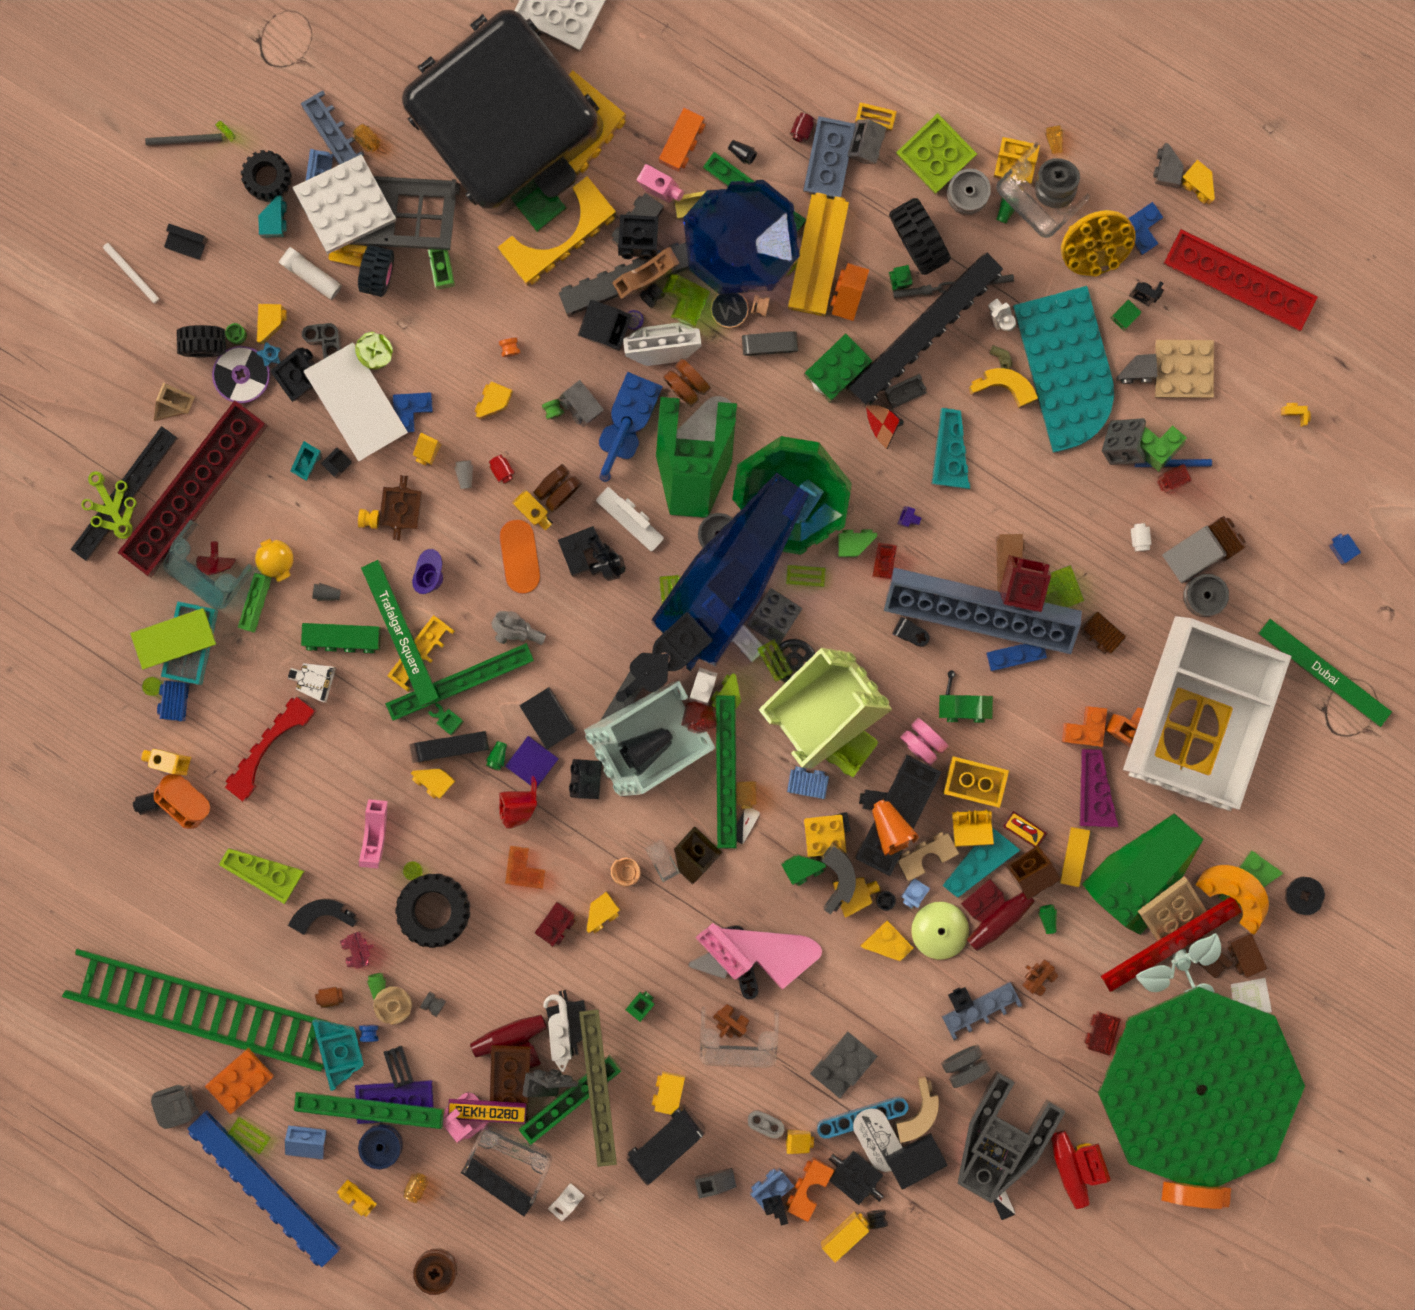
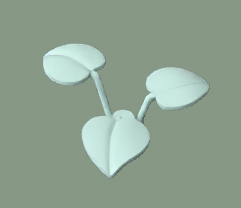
M1215 933L1193 943L1189 948V953L1185 949L1172 955L1173 960H1171L1172 968L1159 965L1140 972L1136 977L1148 991L1160 992L1170 985L1169 979L1174 978L1175 967H1177V969L1185 971L1193 989L1195 984L1188 971L1191 961L1194 963L1200 962L1205 966L1214 963L1221 953L1219 937ZM1202 983L1196 986L1215 993L1213 987L1209 984Z

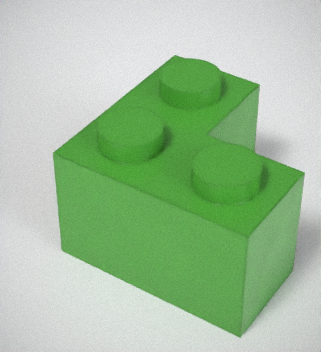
M1173 425L1161 438L1145 427L1140 446L1147 456L1146 461L1159 472L1184 446L1187 437Z

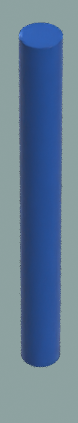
M1171 459L1164 467H1211L1212 459ZM1147 461L1145 463H1134V467H1152Z

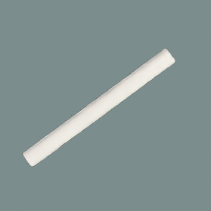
M109 243L103 246V249L144 294L156 304L160 300L159 297Z

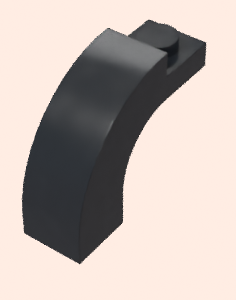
M324 898L302 906L293 915L287 926L305 935L313 922L320 916H334L352 927L356 926L359 919L355 917L356 914L348 909L343 911L345 902Z

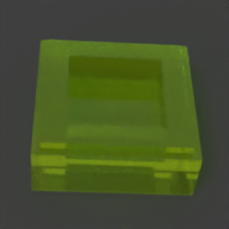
M218 121L215 124L230 142L236 138L234 133L222 121Z

